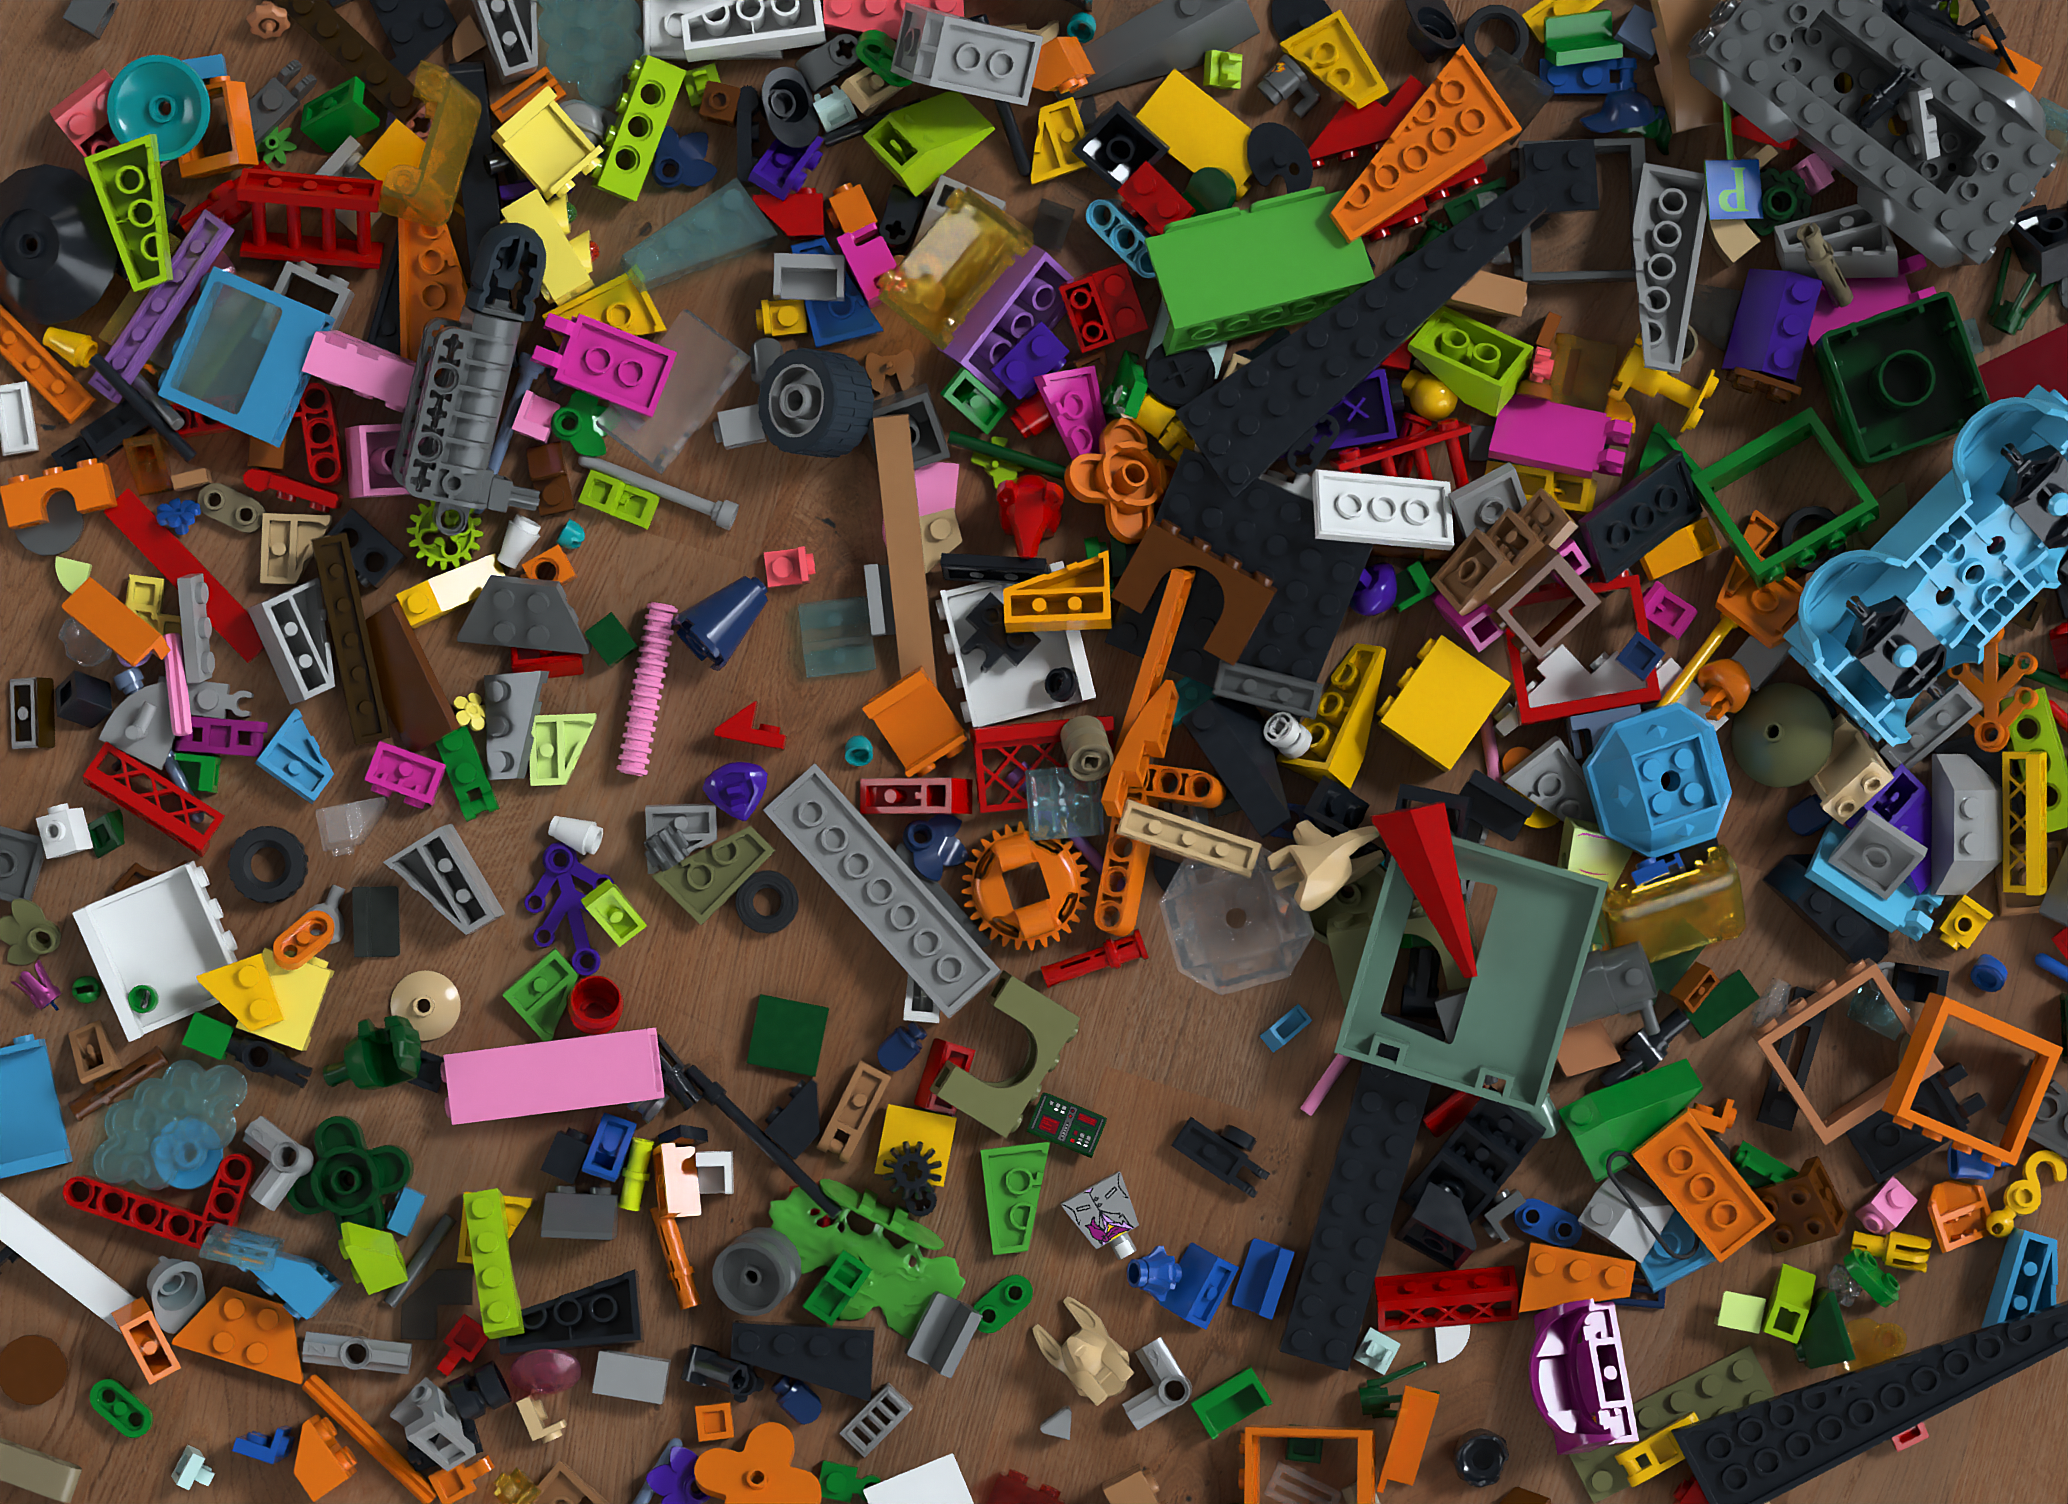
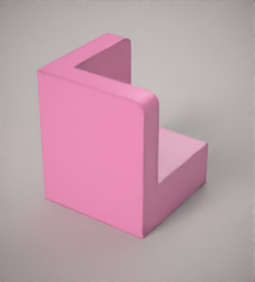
M526 390L511 429L518 434L548 444L552 433L551 419L553 414L561 408V405Z

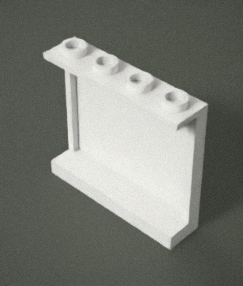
M1063 561L1049 564V573L1065 568ZM981 582L948 591L941 590L942 599L935 600L940 621L947 619L950 633L943 634L948 655L955 653L958 667L952 668L956 688L964 687L967 701L960 702L965 723L972 721L973 728L1096 699L1080 630L1033 632L1041 639V642L1017 667L1002 656L987 673L980 671V667L986 659V654L983 650L974 649L968 655L961 653V647L977 631L965 618L990 592L1004 604L1003 589L1015 584ZM1066 667L1076 673V691L1066 702L1053 700L1045 690V679L1053 669Z
M194 860L79 908L72 913L128 1042L191 1015L196 1011L219 1003L198 982L196 976L237 962L233 952L238 949L236 941L230 930L224 931L219 920L224 917L222 909L216 898L210 899L205 888L210 885L206 872L202 866L196 867ZM138 985L153 987L159 996V1003L149 1013L135 1012L128 1003L130 991ZM147 991L145 1002L142 1006L143 1008H146L150 995L149 991Z

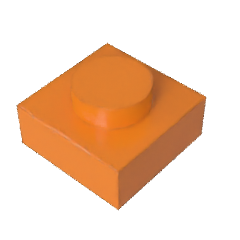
M731 1401L695 1406L699 1442L735 1437Z

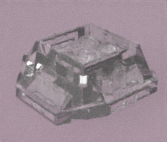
M1262 846L1251 878L1190 858L1183 859L1159 902L1177 971L1220 996L1289 977L1314 935L1309 912L1302 910L1294 900V894L1299 887V883H1293L1277 891L1272 881L1273 876L1295 865L1289 863L1271 870L1267 857L1272 855L1273 852ZM1232 908L1241 909L1246 916L1244 925L1238 929L1231 928L1226 922V914Z

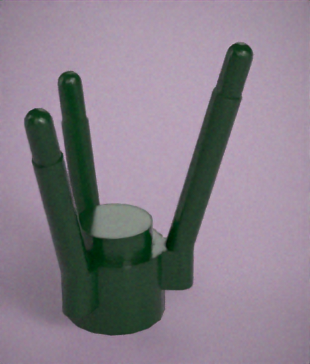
M2007 247L2002 259L1993 301L1987 314L1992 316L1989 322L1992 327L2014 336L2017 330L2022 331L2028 318L2047 297L2057 281L2047 284L2023 312L2024 309L2020 306L2036 278V273L2032 272L2014 303L2005 300L2003 305H2000L2012 249Z
M1421 1361L1383 1377L1367 1380V1387L1359 1388L1363 1416L1372 1414L1373 1419L1382 1417L1396 1418L1398 1410H1388V1408H1390L1391 1403H1399L1402 1394L1389 1396L1388 1388H1380V1386L1425 1368L1427 1362ZM1429 1391L1436 1394H1440L1439 1391Z

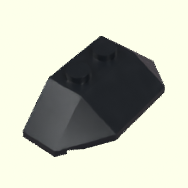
M1814 854L1786 855L1764 877L1762 881L1848 964H1855L1862 958L1863 960L1870 958L1878 964L1888 953L1889 931L1804 876Z

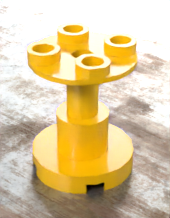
M1639 332L1634 341L1639 346L1634 345L1633 349L1630 348L1612 382L1618 388L1615 386L1611 387L1607 395L1621 401L1629 387L1651 398H1654L1656 393H1659L1689 408L1681 425L1680 432L1684 433L1686 429L1690 431L1692 428L1695 429L1704 411L1698 408L1702 399L1711 397L1719 382V378L1713 376L1715 370L1711 369L1698 390L1668 375L1665 371L1644 368L1642 337Z

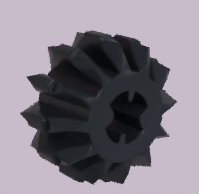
M904 1141L903 1149L905 1154L903 1156L898 1149L893 1147L890 1152L898 1160L897 1163L891 1160H884L883 1162L885 1167L894 1169V1172L884 1174L883 1179L888 1181L896 1178L897 1182L889 1189L891 1193L896 1192L900 1186L905 1187L902 1193L903 1200L908 1199L910 1189H914L916 1200H921V1186L932 1194L935 1189L927 1182L928 1178L939 1182L942 1178L941 1175L930 1172V1169L941 1167L942 1162L934 1161L929 1163L928 1159L935 1154V1150L931 1148L923 1156L920 1154L923 1148V1142L921 1141L917 1142L915 1152H911L909 1142ZM910 1161L918 1162L917 1168L922 1170V1176L919 1178L916 1175L915 1180L907 1179V1172L902 1171L903 1165L906 1163L909 1166Z

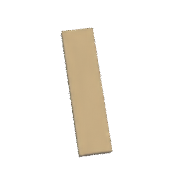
M1129 799L1126 801L1116 834L1247 878H1251L1262 845Z

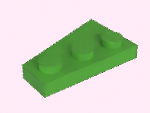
M1050 1141L980 1150L993 1255L1028 1251Z

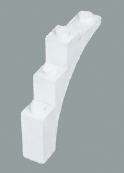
M1561 644L1556 649L1552 647L1539 660L1535 658L1539 665L1534 671L1540 676L1542 681L1538 683L1534 679L1526 686L1529 706L1533 708L1646 688L1645 680L1642 682L1615 661L1619 655L1617 651L1613 652L1610 656L1604 651L1590 664V667L1594 670L1590 674ZM1672 658L1667 659L1665 662L1660 660L1655 666L1661 698L1683 671ZM1692 681L1677 702L1714 725L1716 732L1729 718L1724 714L1719 721L1707 719L1705 714L1710 711L1711 707L1701 705L1700 699L1704 696V693ZM1658 702L1640 705V708L1650 710L1655 708ZM1510 703L1494 716L1498 723L1494 725L1493 729L1501 738L1519 726L1516 708Z

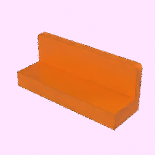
M91 577L62 604L63 610L132 667L136 666L150 651L160 660L171 651L158 631Z
M1405 1385L1380 1468L1376 1492H1384L1387 1479L1413 1486L1440 1394Z

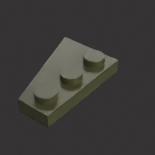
M749 826L687 857L670 869L652 875V877L700 925H703L776 850L752 826Z

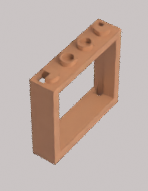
M1862 958L1855 964L1850 963L1845 968L1846 973L1835 980L1833 978L1824 980L1816 986V993L1806 999L1800 997L1792 1001L1785 1008L1787 1012L1776 1019L1774 1017L1765 1019L1763 1021L1764 1024L1756 1028L1757 1031L1751 1035L1813 1132L1824 1145H1827L1883 1108L1897 1071L1821 1120L1772 1044L1870 979L1873 980L1911 1039L1916 1024L1878 965L1870 958L1866 960ZM1934 1052L1921 1082L1944 1068Z

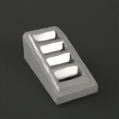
M888 1382L840 1434L865 1458L902 1421L914 1406ZM885 1397L900 1410L896 1415L881 1402ZM875 1407L890 1419L887 1425L872 1412ZM866 1416L881 1430L877 1435L862 1422ZM856 1426L871 1439L867 1445L852 1432Z

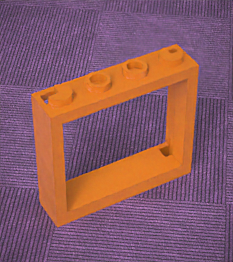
M1930 992L1882 1111L1894 1115L1893 1122L1910 1130L1913 1124L1922 1127L1921 1135L1941 1142L1943 1137L1952 1140L1951 1148L1968 1155H1971L1972 1150L1983 1153L1980 1160L1999 1168L2002 1162L2016 1166L2063 1048L1948 997ZM1947 1016L2036 1054L1999 1147L1910 1110Z
M1248 1425L1245 1427V1433H1240L1239 1453L1245 1454V1468L1239 1469L1238 1484L1239 1489L1244 1490V1504H1260V1437L1358 1439L1357 1504H1375L1376 1428Z

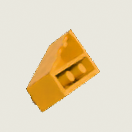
M1108 550L1085 561L1066 565V568L1047 575L1042 574L1004 588V624L1006 633L1112 629Z

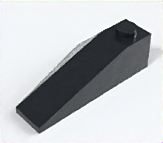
M2066 201V207L2047 210L2045 204L2033 206L2016 213L2014 217L2017 220L2008 232V235L2022 269L2028 275L2032 272L2036 273L2035 281L2041 287L2068 277V201Z

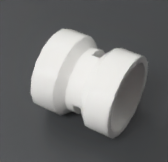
M1278 712L1268 719L1264 727V737L1266 740L1277 747L1289 759L1302 756L1311 745V733L1303 725L1298 724V721L1290 713Z

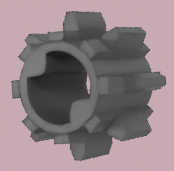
M670 825L659 830L643 843L647 849L644 853L645 857L653 868L658 865L662 872L675 866L689 855L685 848L688 844L687 840L679 829L674 832Z

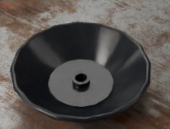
M43 164L17 170L0 183V304L20 320L47 326L77 319L101 300L115 276L119 252L95 187L75 170ZM34 239H36L38 242V247L36 250H34L32 247V242Z

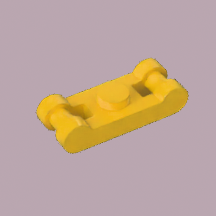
M1694 1411L1685 1414L1675 1422L1614 1455L1618 1464L1625 1467L1628 1473L1626 1478L1631 1487L1645 1482L1685 1459L1671 1430L1699 1421ZM1645 1453L1650 1464L1641 1468L1636 1457Z

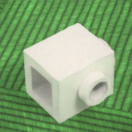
M68 803L47 808L49 815L36 818L47 859L65 857L93 848L83 807L69 809Z

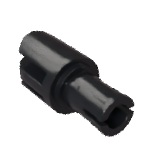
M658 1034L659 1048L674 1065L671 1067L659 1052L663 1086L669 1089L682 1105L684 1111H687L703 1097L684 1076V1063L663 1037Z

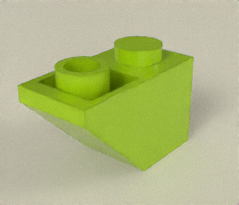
M350 1222L340 1224L343 1239L338 1240L341 1254L345 1260L351 1259L352 1264H350L353 1278L357 1284L363 1283L368 1295L408 1281L404 1257L393 1234Z
M1782 1263L1762 1317L1760 1330L1797 1344L1810 1310L1816 1275Z

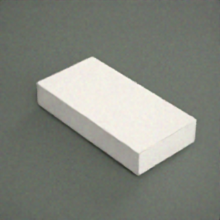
M27 381L0 385V442L4 457L39 451L29 382Z

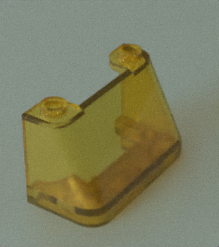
M420 60L413 96L420 98L424 103L426 109L425 118L432 119V125L419 168L409 165H398L388 172L381 192L379 212L429 227H439L444 225L452 214L481 116L482 106L477 96L446 69Z
M968 186L963 191L960 188H956L945 202L948 208L895 270L889 268L877 282V285L881 287L878 292V298L941 350H944L954 339L952 333L959 324L962 325L965 322L966 315L1005 269L1008 266L1012 267L1016 262L1015 254L1023 258L1034 245L1033 232Z
M1721 844L1708 848L1709 859L1706 863H1703L1702 860L1695 861L1696 870L1635 890H1631L1627 883L1620 885L1622 891L1610 890L1607 886L1598 917L1606 950L1639 940L1646 953L1648 962L1652 963L1721 940L1738 938L1746 929L1747 923L1739 871L1725 845Z

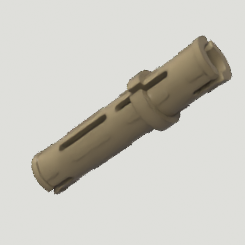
M1810 222L1803 224L1797 230V237L1806 251L1805 258L1808 264L1815 268L1820 280L1823 281L1822 284L1833 306L1838 308L1839 305L1842 308L1849 305L1854 296L1833 258L1834 251L1831 244L1823 239L1816 223H1812V227Z

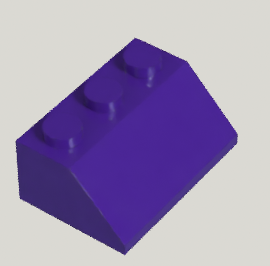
M1749 269L1721 369L1730 371L1737 366L1793 384L1797 377L1823 281L1791 271Z

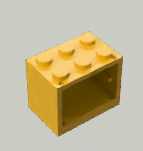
M1440 635L1436 640L1430 637L1416 655L1421 660L1415 669L1411 666L1407 668L1396 684L1401 690L1395 698L1389 695L1376 712L1381 717L1376 725L1443 772H1447L1452 769L1511 683L1452 641Z

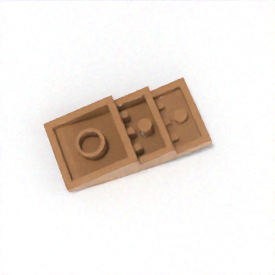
M1650 0L1658 26L1651 29L1660 60V64L1654 66L1672 133L1675 134L1723 122L1722 99L1690 75L1689 59L1686 58V55L1691 50V47L1688 46L1690 40L1700 29H1706L1712 20L1709 18V14L1720 0ZM1730 106L1731 119H1733L1734 108Z
M1540 488L1518 514L1508 507L1486 534L1476 527L1431 578V581L1461 616H1465L1486 604L1485 601L1546 544L1557 550L1579 526L1548 492Z

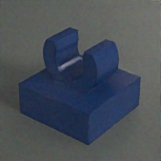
M1637 631L1615 661L1643 682L1666 652Z

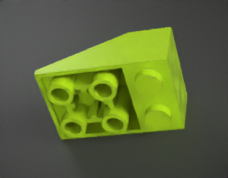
M950 90L889 113L863 135V138L883 165L917 197L993 132L995 128L960 92Z

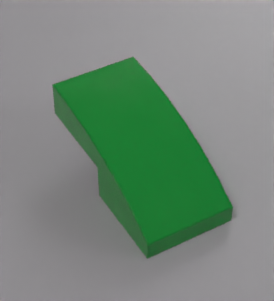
M843 1249L802 1306L832 1326L873 1269Z

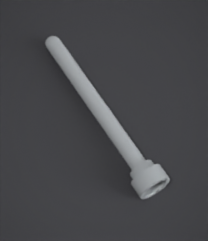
M582 454L578 457L579 465L584 468L597 471L631 486L711 516V520L715 521L718 527L730 530L733 526L739 510V504L729 500L724 502L718 500L714 503L600 458L584 456Z

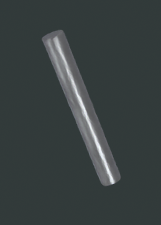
M138 373L131 385L174 430L180 429L184 425L183 418L163 397L158 396V392Z

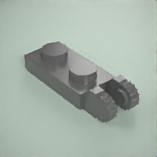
M296 59L287 64L279 72L277 78L273 77L248 102L256 147L301 104L300 101L316 85L317 79L310 74L304 77L293 88L291 93L285 88L303 67Z

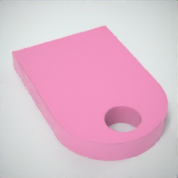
M934 462L914 469L919 517L950 508L955 510L959 464ZM883 518L882 534H883V539H884V542H885V545H886L885 528H884V518Z

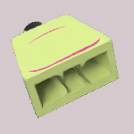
M1566 816L1557 867L1607 881L1609 883L1606 891H1611L1633 851L1601 835L1597 823Z

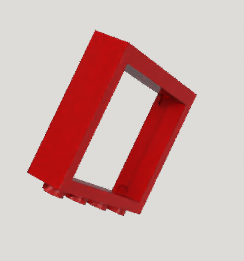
M1625 570L1608 584L1599 581L1595 582L1594 576L1581 578L1594 594L1628 588L1636 632H1640L1650 640L1639 574L1629 576V571ZM1557 582L1538 586L1539 592L1526 594L1508 612L1513 616V608L1575 597L1566 587L1560 588ZM1508 628L1502 634L1519 726L1632 705L1656 703L1661 700L1656 667H1654L1645 679L1646 688L1530 708L1520 651L1510 641L1514 635Z

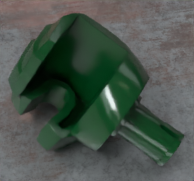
M397 1015L384 1018L385 1028L375 1027L369 1018L359 1021L358 1035L345 1045L344 1060L324 1066L323 1077L328 1086L335 1087L338 1084L352 1080L356 1087L361 1090H377L417 1078L421 1067V1041L418 1030L413 1029L412 1024L407 1018Z

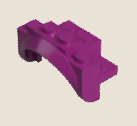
M1594 1299L1579 1300L1559 1304L1534 1315L1536 1337L1529 1359V1385L1539 1414L1554 1433L1557 1455L1585 1453L1600 1447L1638 1442L1639 1438L1614 1302L1594 1303ZM1581 1331L1582 1343L1578 1344V1337ZM1591 1416H1596L1597 1424Z

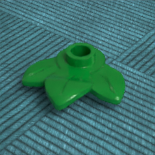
M578 390L572 394L567 406L558 409L553 414L551 419L552 431L560 440L571 442L573 448L579 454L589 457L603 456L607 451L602 437L609 435L617 428L621 422V417L612 409L597 405L598 397ZM572 419L575 422V427L571 430H565L562 427L563 421Z

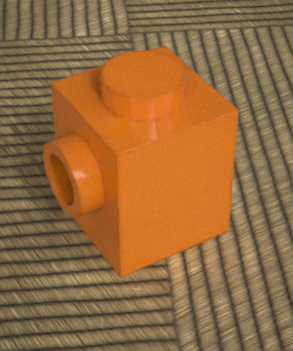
M847 183L832 191L834 196L828 198L831 208L827 209L826 212L834 229L841 226L845 234L847 232L852 233L873 222L879 227L877 218L861 184L853 187L852 183Z

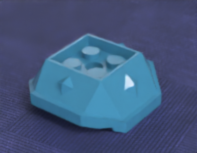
M1679 702L1668 703L1610 722L1598 740L1592 754L1588 756L1582 766L1600 834L1646 858H1656L1716 838L1732 795L1714 725ZM1665 772L1670 777V783L1666 789L1661 785V777Z

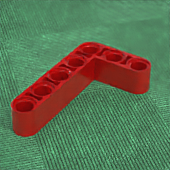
M308 383L291 422L302 420L310 475L315 481L324 486H333L342 480L345 471L333 394L325 386L319 383ZM316 391L323 392L325 395L324 404L318 409H311L308 404L309 396ZM247 393L202 399L201 401L229 413L238 414ZM177 403L170 405L177 413L183 412L186 416L185 426L182 429L175 430L182 438L237 430L219 421L216 424L208 425L204 419L205 415ZM320 426H328L330 430L329 439L322 444L316 443L313 438L315 429ZM332 460L335 464L334 474L329 478H321L318 473L320 464L323 461Z
M235 1153L226 1156L219 1165L203 1213L90 1175L70 1178L63 1186L62 1194L67 1204L74 1208L205 1252L214 1253L227 1248L233 1239L256 1167L253 1159L245 1153ZM234 1159L242 1161L245 1165L246 1171L241 1179L232 1177L229 1172V1165ZM79 1181L85 1183L89 1188V1196L85 1201L78 1200L73 1192L74 1186ZM111 1193H116L122 1198L123 1205L118 1212L111 1211L107 1206V1198ZM222 1193H228L234 1199V1207L230 1212H224L218 1206V1198ZM144 1204H150L156 1211V1218L152 1223H146L141 1219L140 1209ZM178 1215L186 1217L190 1224L188 1232L184 1235L177 1233L173 1227V1221ZM211 1226L217 1227L222 1231L223 1240L218 1246L210 1244L207 1240L206 1234Z

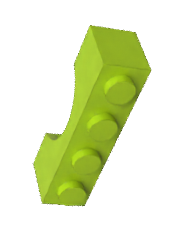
M498 1188L463 1194L484 1334L489 1339L523 1334L525 1332L520 1299L515 1286L509 1254V1228L504 1196Z

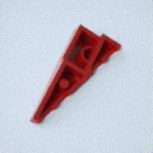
M1440 801L1370 816L1387 849L1403 872L1407 883L1430 922L1436 928L1446 949L1456 962L1463 978L1478 976L1445 802Z

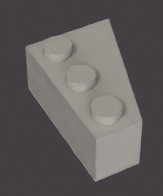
M453 824L439 827L383 862L409 882L408 885L415 891H419L434 904L433 907L465 935L477 932L505 915L504 910Z

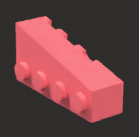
M823 0L824 27L826 31L850 34L857 38L865 31L878 30L887 34L897 43L906 2L964 17V0Z

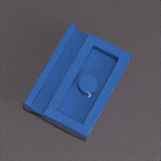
M1679 852L1674 854L1675 860L1665 863L1664 859L1656 861V858L1652 857L1635 865L1637 870L1632 872L1631 875L1640 894L1672 881L1671 875L1679 871L1682 876L1687 874Z

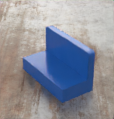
M1253 1238L1232 1298V1304L1272 1319L1295 1252Z
M1190 1243L1179 1263L1182 1270L1180 1282L1175 1285V1289H1169L1165 1301H1159V1304L1184 1320L1206 1330L1239 1267L1212 1254L1195 1243Z

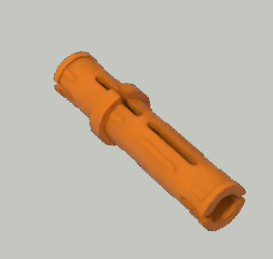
M658 1206L649 1209L669 1271L666 1275L668 1281H672L680 1310L702 1304L692 1274L695 1273V1270L689 1264L675 1218L659 1219Z

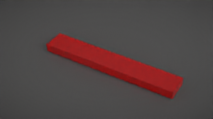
M127 488L116 499L117 506L105 509L103 513L177 590V578L188 574L203 573L204 582L209 589L206 610L212 627L247 663H250L265 648L249 612L165 525L160 526L158 524L156 515L130 488Z

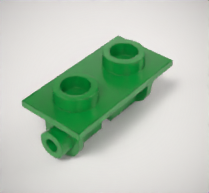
M1744 1140L1730 1162L1746 1183L1754 1188L1797 1177L1799 1173Z

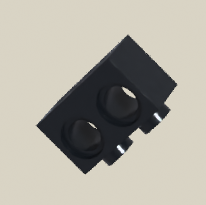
M351 508L327 535L348 530L357 531L359 541L355 547L350 548L356 579L366 588L372 584L379 589L407 557L356 510ZM376 553L382 554L385 561L383 568L378 572H370L367 567L368 558Z

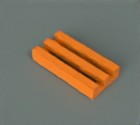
M545 66L489 107L502 125H504L547 86L551 89L554 88L557 97L554 99L556 103L565 98L567 94L547 66ZM544 78L548 80V82L543 84L530 95H528L523 100L518 102L516 105L511 107L505 113H502L501 109H503L516 98H518L523 93L528 91L530 88L535 86L541 80H543Z

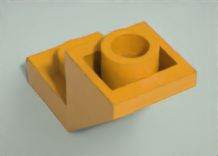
M1704 517L1679 529L1639 560L1648 580L1652 581L1721 549V546L1708 517Z

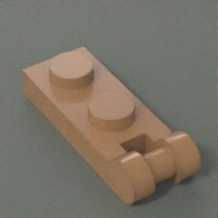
M860 1061L816 1149L824 1153L828 1150L840 1156L838 1160L848 1164L892 1076ZM838 1129L850 1134L846 1144L834 1138Z

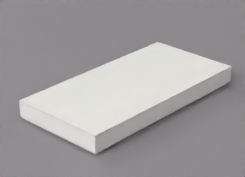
M643 0V55H650L660 60H687L680 16L721 0ZM783 50L709 60L784 59Z
M1317 469L1313 472L1315 539L1449 551L1453 548L1452 505L1448 494L1451 493L1450 482Z

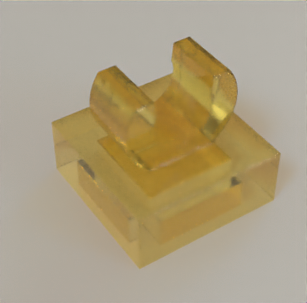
M517 1467L509 1476L502 1472L493 1482L499 1487L493 1494L502 1504H532L542 1492L526 1473Z

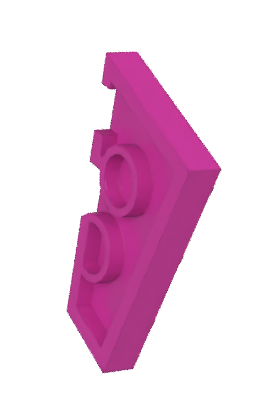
M1095 365L1033 377L1072 460L1086 453L1100 454L1099 436L1107 425Z

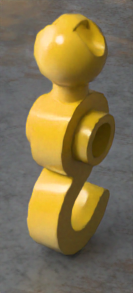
M2042 1150L2026 1158L2022 1168L2024 1180L2015 1181L2007 1186L2003 1197L2005 1208L1993 1211L1987 1218L1986 1226L1991 1235L1997 1238L2007 1237L2014 1228L2013 1219L2017 1215H2028L2038 1209L2041 1203V1189L2036 1174V1167L2040 1162H2046L2052 1167L2055 1182H2062L2066 1179L2067 1169L2060 1155L2053 1151ZM1993 1226H1995V1227L1997 1228V1230H1998L1997 1234L1993 1233V1231H1992V1227H1993Z

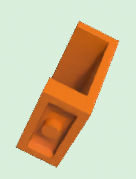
M922 665L863 703V711L869 720H874L904 765L905 774L908 778L914 774H917L919 778L926 775L936 767L934 761L944 755L949 759L965 748L963 743L967 741L968 734Z

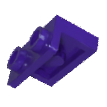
M817 136L811 145L803 148H793L781 143L776 138L753 168L748 180L784 201L792 190L797 193L801 189L808 176L805 173L806 170L809 169L813 172L823 156L819 149L824 139Z
M1039 320L989 370L1006 386L1014 398L1020 400L1022 397L1028 399L1039 390L1033 377L1045 375L1048 372L1056 373L1067 362L1064 357L1070 351Z

